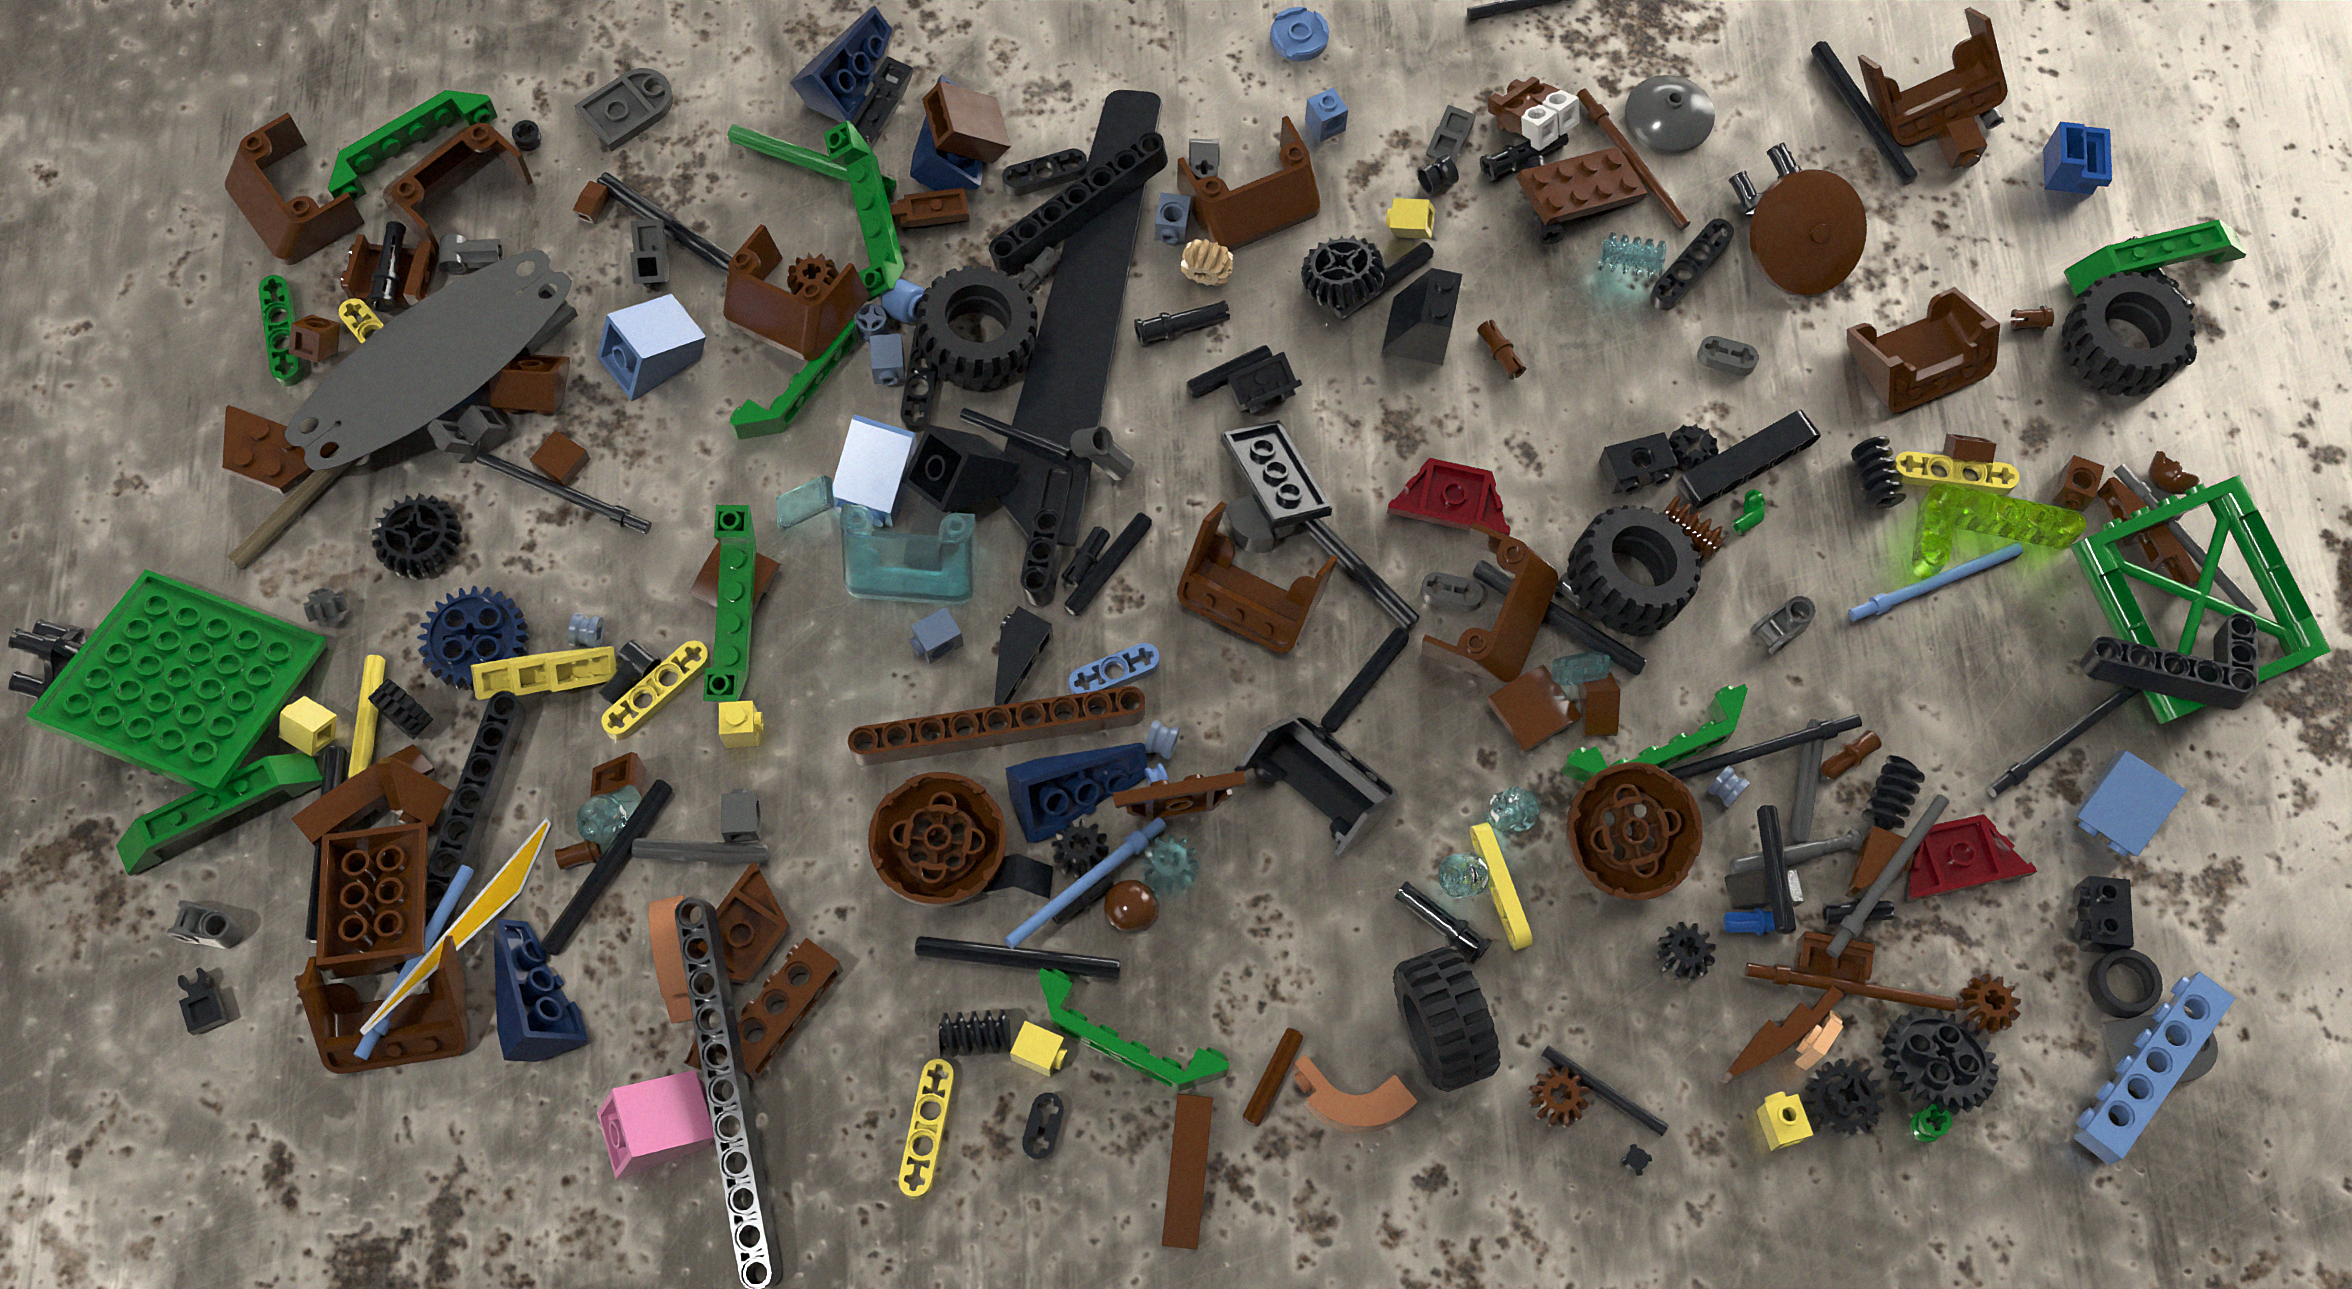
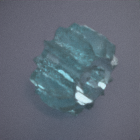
M1170 834L1168 835L1167 843H1164L1160 837L1155 838V847L1146 846L1145 854L1147 857L1141 859V867L1147 869L1143 874L1145 880L1154 879L1153 889L1158 890L1164 884L1166 885V893L1171 894L1173 885H1176L1180 891H1183L1186 888L1185 881H1195L1196 875L1193 871L1199 869V861L1193 858L1196 856L1197 851L1195 848L1186 849L1187 840L1185 838L1176 844L1174 843V835ZM1169 860L1170 863H1176V867L1164 866V861Z

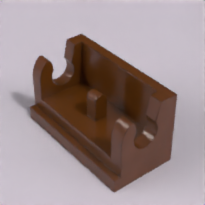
M1805 931L1797 940L1795 971L1864 983L1866 980H1870L1873 954L1875 952L1874 944L1850 940L1840 956L1834 958L1826 952L1827 947L1835 938L1834 936Z

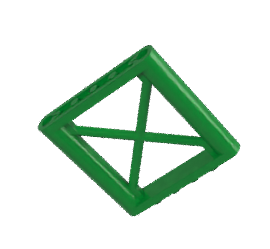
M2241 475L2234 476L2208 488L2205 487L2204 483L2194 486L2185 491L2186 497L2179 500L2176 495H2172L2157 503L2159 508L2150 511L2149 507L2146 506L2129 514L2131 519L2122 522L2121 518L2114 519L2101 526L2103 531L2070 546L2116 639L2160 648L2123 575L2125 574L2192 602L2177 648L2178 653L2191 655L2205 608L2226 617L2236 612L2245 613L2254 619L2258 630L2277 637L2286 656L2259 667L2258 683L2331 652L2319 625ZM2207 504L2217 520L2196 589L2124 560L2115 544L2117 541ZM2229 530L2277 623L2209 595ZM2142 690L2159 725L2207 705Z

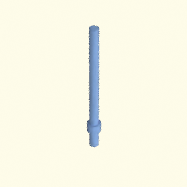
M2016 542L1887 595L1880 593L1870 597L1869 602L1849 609L1848 615L1853 622L1872 614L1881 615L1890 611L1894 605L2021 555L2023 548L2020 543Z
M1157 817L1142 830L1132 832L1125 838L1123 845L1004 938L1006 945L1010 949H1014L1133 853L1139 854L1149 846V841L1166 828L1165 822L1160 817Z
M461 865L425 928V955L432 947L474 873V870L468 866ZM425 955L406 961L383 1003ZM397 1006L363 1036L354 1052L355 1056L367 1061L380 1036H385L392 1023L389 1020Z

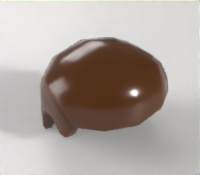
M2163 451L2156 452L2148 473L2149 479L2158 489L2173 495H2183L2186 490L2197 486L2200 482L2199 477L2195 474L2182 472L2183 468L2180 466V462H2174L2167 458Z
M1123 880L1116 883L1107 892L1103 909L1108 921L1119 930L1124 932L1134 930L1145 931L1158 918L1160 904L1155 892L1141 881Z

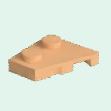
M1830 1010L1819 1025L1816 1024L1810 1033L1807 1032L1796 1047L1800 1054L1794 1063L1807 1071L1825 1056L1843 1028L1842 1017L1833 1010Z

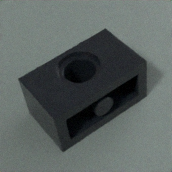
M1665 432L1604 447L1599 460L1611 494L1619 492L1629 494L1646 485L1660 486L1666 484L1672 479L1678 466ZM1633 463H1639L1643 465L1645 469L1637 468Z

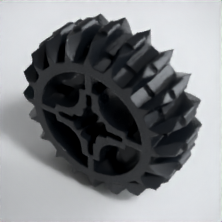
M1341 235L1340 239L1337 240L1329 237V241L1326 244L1318 242L1317 249H1309V255L1304 257L1303 266L1301 267V277L1306 293L1309 294L1312 301H1318L1320 306L1328 304L1331 309L1341 305L1345 310L1349 304L1357 307L1358 302L1361 300L1368 302L1370 295H1377V290L1383 286L1385 277V265L1380 250H1377L1374 243H1368L1366 238L1357 240L1355 235H1352L1349 239H1345Z
M419 492L416 499L413 500L411 496L406 494L405 502L403 503L393 499L394 508L391 510L383 508L385 517L375 518L378 528L371 531L375 539L372 541V547L376 551V557L384 564L388 571H395L402 578L408 573L410 578L416 580L421 572L424 577L429 579L430 570L433 569L441 573L442 567L440 565L443 563L452 565L450 555L459 554L457 544L463 543V537L460 534L463 530L461 523L458 521V515L454 510L450 509L447 502H444V500L439 502L437 497L433 495L426 499ZM427 518L440 522L441 528H434L433 525H428ZM394 544H401L402 547H406L408 554L396 552Z

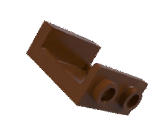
M357 234L355 244L350 246L349 263L347 270L343 271L340 284L349 299H360L366 304L367 296L371 294L373 286L371 275L375 270H378L382 245L369 243L366 236L362 234ZM418 241L416 249L402 248L397 275L400 278V286L395 290L394 300L396 301L395 308L409 309L429 296L439 259L431 242ZM393 246L390 248L389 259L392 258Z

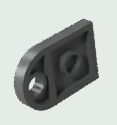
M638 68L622 74L574 105L577 114L612 152L666 116L673 104V93L668 80L660 72L648 68ZM652 85L662 86L657 92L651 93L647 91Z
M2185 1011L2188 1017L2194 1019L2193 1013ZM2153 1014L2104 1023L2099 1026L2114 1069L2125 1055L2129 1054L2131 1056L2137 1047L2133 1044L2136 1037L2145 1028L2150 1030L2156 1022L2152 1018ZM2213 1031L2205 1041L2203 1051H2198L2176 1084L2198 1079L2212 1069L2218 1055V1045ZM2165 1032L2168 1042L2175 1045L2174 1037L2170 1033ZM2147 1058L2148 1067L2152 1071L2157 1072L2155 1063ZM2128 1084L2129 1093L2137 1092L2133 1086Z

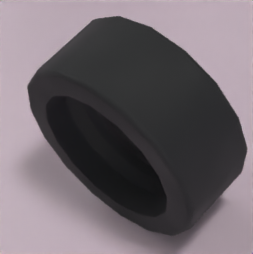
M2122 948L2109 952L2092 966L2088 976V990L2093 1001L2102 1011L2116 1018L2129 1019L2145 1013L2159 1001L2163 991L2162 976L2157 965L2147 955L2132 949ZM2123 964L2133 969L2140 976L2144 985V994L2138 1002L2126 1003L2118 999L2110 991L2106 974L2112 966Z

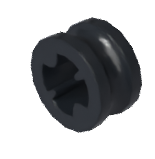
M530 120L519 121L512 128L513 139L520 150L532 151L537 149L542 143V136L535 122ZM529 133L531 137L525 139L523 134Z

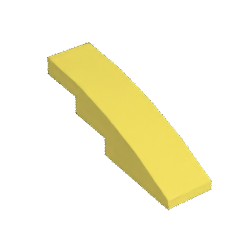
M612 646L543 653L471 665L475 697L478 700L491 698L500 691H509L515 696L545 690L557 692L607 682L617 672L614 647Z

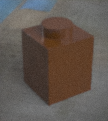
M1973 116L1945 123L1936 140L1950 169L1974 166L1980 161L1988 146Z

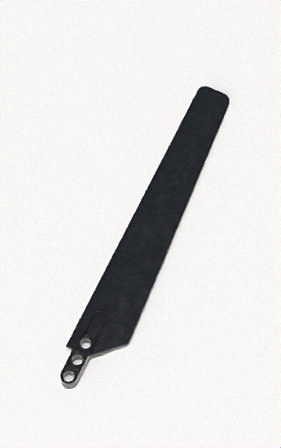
M1116 90L1106 97L1084 175L1140 135L1150 131L1157 132L1162 109V101L1157 94L1148 91ZM1147 181L1065 238L1060 255L1061 261L1056 269L1012 426L1070 449L1071 436L1075 431L1100 426ZM1008 438L1004 452L1021 465L1008 492L995 497L1028 537L1020 583L1030 604L1044 606L1052 600L1055 593L1063 547H1075L1077 544L1092 461L1089 458L1077 457L1073 451L1070 460L1065 461ZM1051 525L1055 526V527H1054L1053 529H1051V530H1048V531L1043 530V529H1044L1045 527H1047V526H1051ZM1043 554L1049 555L1047 558L1043 560L1037 559L1039 556ZM1037 583L1044 584L1042 587L1038 589H1031V587Z

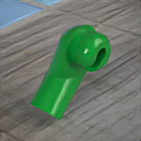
M1749 490L1745 494L1743 515L1731 522V527L1737 535H1742L1764 520L1765 499L1759 490Z

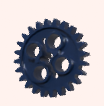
M476 586L472 587L471 593L468 595L463 588H459V597L457 598L447 593L448 603L445 605L436 601L435 605L438 611L436 613L426 612V615L431 620L430 623H420V627L426 634L417 636L421 645H424L418 651L422 657H425L423 663L427 669L431 668L430 672L435 678L441 676L440 679L446 686L453 681L458 690L466 682L471 691H474L471 665L518 657L517 653H527L526 647L521 642H525L530 638L527 632L523 631L528 628L525 619H522L524 614L519 607L515 608L516 604L512 598L506 600L502 591L494 595L490 587H486L483 593L480 594ZM497 618L494 624L485 626L488 620ZM457 620H464L460 626L452 627ZM496 649L492 655L483 657L487 650ZM462 650L459 656L450 658L454 651Z

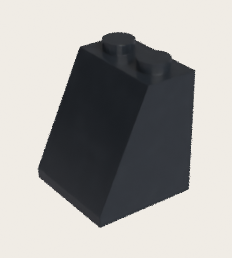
M1430 268L1393 297L1382 353L1443 366L1463 274Z
M928 424L903 477L902 483L941 512L947 513L1007 493L1021 464L980 435Z

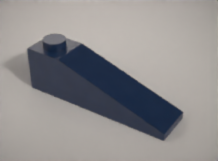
M872 6L810 61L790 84L809 108L841 123L846 120L850 121L867 97L865 95L868 85L873 82L874 69L878 59L882 58L892 28L876 6Z
M943 74L937 80V83L942 81L961 87ZM926 115L912 155L910 177L933 191L956 188L977 190L981 186L982 161L936 149Z
M1140 742L1038 758L1005 768L1009 797L1027 841L1033 843L1055 836L1057 829L1066 831V822L1068 820L1073 822L1083 814L1088 816L1097 810L1095 806L1108 797L1113 796L1114 792L1125 791L1146 777L1144 771L1147 768L1145 745Z
M496 919L493 922L497 1032L504 1060L538 1062L585 1045L588 1039L581 1012L575 1001L569 1003L561 987L564 983L559 975L554 976L545 962L547 954L540 947V942L529 923L525 921Z

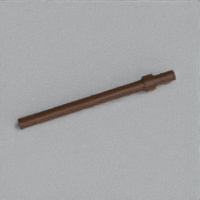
M1586 88L1580 90L1576 96L1588 110V117L1591 121L1602 128L1615 146L1620 147L1634 171L1680 230L1687 228L1691 222L1609 119V112L1602 104H1598Z
M1747 962L1745 967V976L1771 980L1774 985L1787 987L1788 984L1823 990H1828L1833 985L1842 993L1949 1012H1955L1957 1007L1956 998L1791 970L1790 966L1775 964L1772 967Z

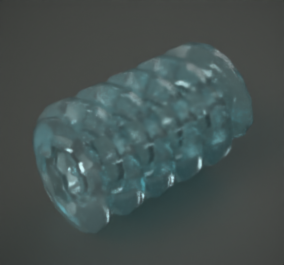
M1611 232L1607 240H1605V237L1603 238L1598 270L1602 271L1607 262L1610 265V271L1613 273L1619 264L1622 265L1623 274H1627L1632 266L1634 267L1635 276H1639L1642 269L1645 268L1647 278H1651L1655 270L1658 271L1660 278L1665 262L1666 243L1664 240H1660L1654 248L1653 239L1648 238L1642 246L1641 238L1636 236L1630 244L1627 234H1623L1619 242H1617L1616 233Z

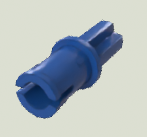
M1755 908L1751 912H1727L1723 916L1724 930L1728 933L1755 932L1759 936L1763 935L1764 932H1776L1772 911H1763L1761 908Z

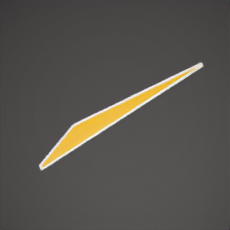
M547 817L360 1029L363 1035L370 1031L438 969L445 936L453 935L456 950H459L521 893L551 826Z

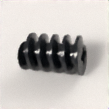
M1877 436L1867 439L1854 447L1851 452L1852 460L1855 461V470L1858 472V481L1862 484L1861 491L1865 495V504L1870 508L1893 507L1904 501L1907 497L1904 493H1897L1904 486L1903 482L1895 481L1900 477V472L1898 470H1891L1897 465L1896 459H1887L1893 455V449L1885 447L1890 443L1888 436Z
M1895 755L1886 757V764L1882 766L1880 772L1881 776L1877 778L1876 787L1872 789L1870 794L1871 798L1866 802V810L1861 814L1862 820L1869 826L1873 827L1874 825L1887 831L1893 828H1904L1906 822L1901 817H1909L1911 812L1905 805H1914L1916 799L1911 794H1919L1921 788L1916 783H1922L1925 780V775L1912 762Z
M1000 1009L997 1020H994L990 1010H986L983 1021L979 1020L976 1011L971 1012L969 1021H965L962 1012H957L955 1022H951L948 1013H943L939 1023L940 1058H943L946 1047H948L952 1057H957L960 1047L963 1048L966 1056H971L974 1046H977L980 1055H985L988 1045H991L994 1054L998 1055L1002 1044H1005L1010 1054V1019H1008L1004 1009Z

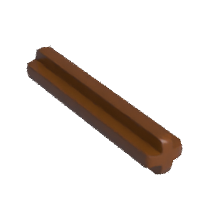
M1289 1027L1286 1029L1243 1114V1120L1248 1124L1258 1127L1263 1120L1303 1040V1034Z

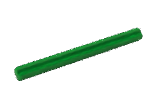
M736 124L731 125L727 136L730 142L849 182L846 167L831 162L827 155ZM881 174L886 195L892 196L897 187L896 179Z

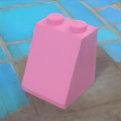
M696 1070L611 1090L598 1110L597 1115L616 1180L703 1150L713 1141L714 1132L711 1116L705 1103L707 1099L704 1082L698 1080Z

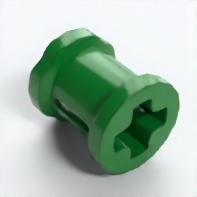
M1931 1104L1928 1109L1917 1112L1910 1121V1130L1917 1140L1926 1143L1936 1141L1940 1136L1945 1135L1952 1126L1950 1112L1945 1109L1940 1114L1936 1104ZM1926 1119L1931 1123H1935L1936 1128L1931 1124L1927 1125Z

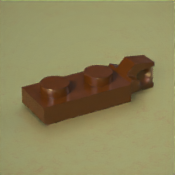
M965 188L904 195V199L897 200V204H889L894 225H901V227H916L969 220Z

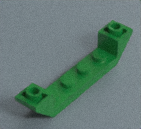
M444 90L342 149L338 153L328 185V190L333 199L348 192L353 202H356L360 197L367 194L357 175L370 170L374 165L386 158L396 155L403 148L423 139L427 134L439 127L449 124L458 116L462 118L467 126L478 123L489 124L498 117L491 99L488 95Z
M846 120L825 132L824 138L830 161L845 166L871 265L858 272L870 295L867 300L870 302L894 288L905 266L877 157L853 124Z
M2218 219L2104 246L2066 268L2064 274L2075 298H2077L2095 280L2103 276L2109 277L2112 273L2123 272L2125 276L2129 272L2138 273L2212 255L2216 264L2245 258L2247 254L2235 230Z
M853 317L820 357L808 361L805 368L792 377L787 390L782 396H777L773 400L769 411L750 399L742 407H737L729 421L733 437L743 440L783 433L857 343L858 335L855 318Z
M716 505L714 538L721 543L715 643L713 668H705L703 701L736 702L739 701L749 676L757 546L750 506Z
M1743 684L1736 688L1728 685L1718 690L1708 707L1715 720L1699 727V732L1689 736L1687 733H1681L1670 739L1669 744L1659 749L1657 745L1648 747L1639 753L1640 757L1630 761L1627 758H1622L1610 766L1626 762H1642L1658 766L1663 770L1728 742L1736 729L1748 688ZM1597 746L1589 750L1581 747L1567 755L1562 772L1567 777L1585 783L1591 776L1608 766Z
M296 753L266 756L235 771L217 797L197 789L136 818L116 844V848L127 874L132 876L163 861L159 849L283 789L294 798L321 785L323 777L313 755Z
M1043 968L1040 969L1038 973L1039 983L1054 1029L1177 1092L1226 1077L1230 1063L1225 1061L1226 1056L1213 1048L1208 1047L1205 1051L1198 1047L1186 1072L1180 1070L1182 1065L1166 1056H1163L1161 1060L1149 1054L1150 1049L1142 1043L1132 1040L1129 1044L1119 1039V1033L1114 1029L1102 1024L1098 1028L1088 1023V1018L1074 1009H1069L1068 1012L1064 1011L1073 994V983L1069 982L1070 977L1057 969L1052 968L1050 972Z

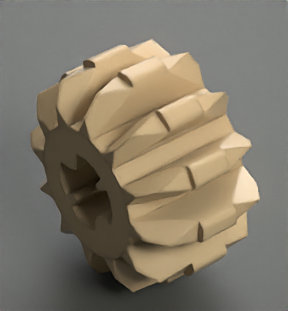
M1195 239L1193 242L1187 243L1186 248L1183 250L1180 271L1186 274L1188 279L1195 280L1197 284L1203 283L1206 286L1210 284L1220 286L1222 283H1227L1228 277L1231 275L1234 255L1228 251L1227 247L1218 245V242L1212 243L1207 239L1204 241Z

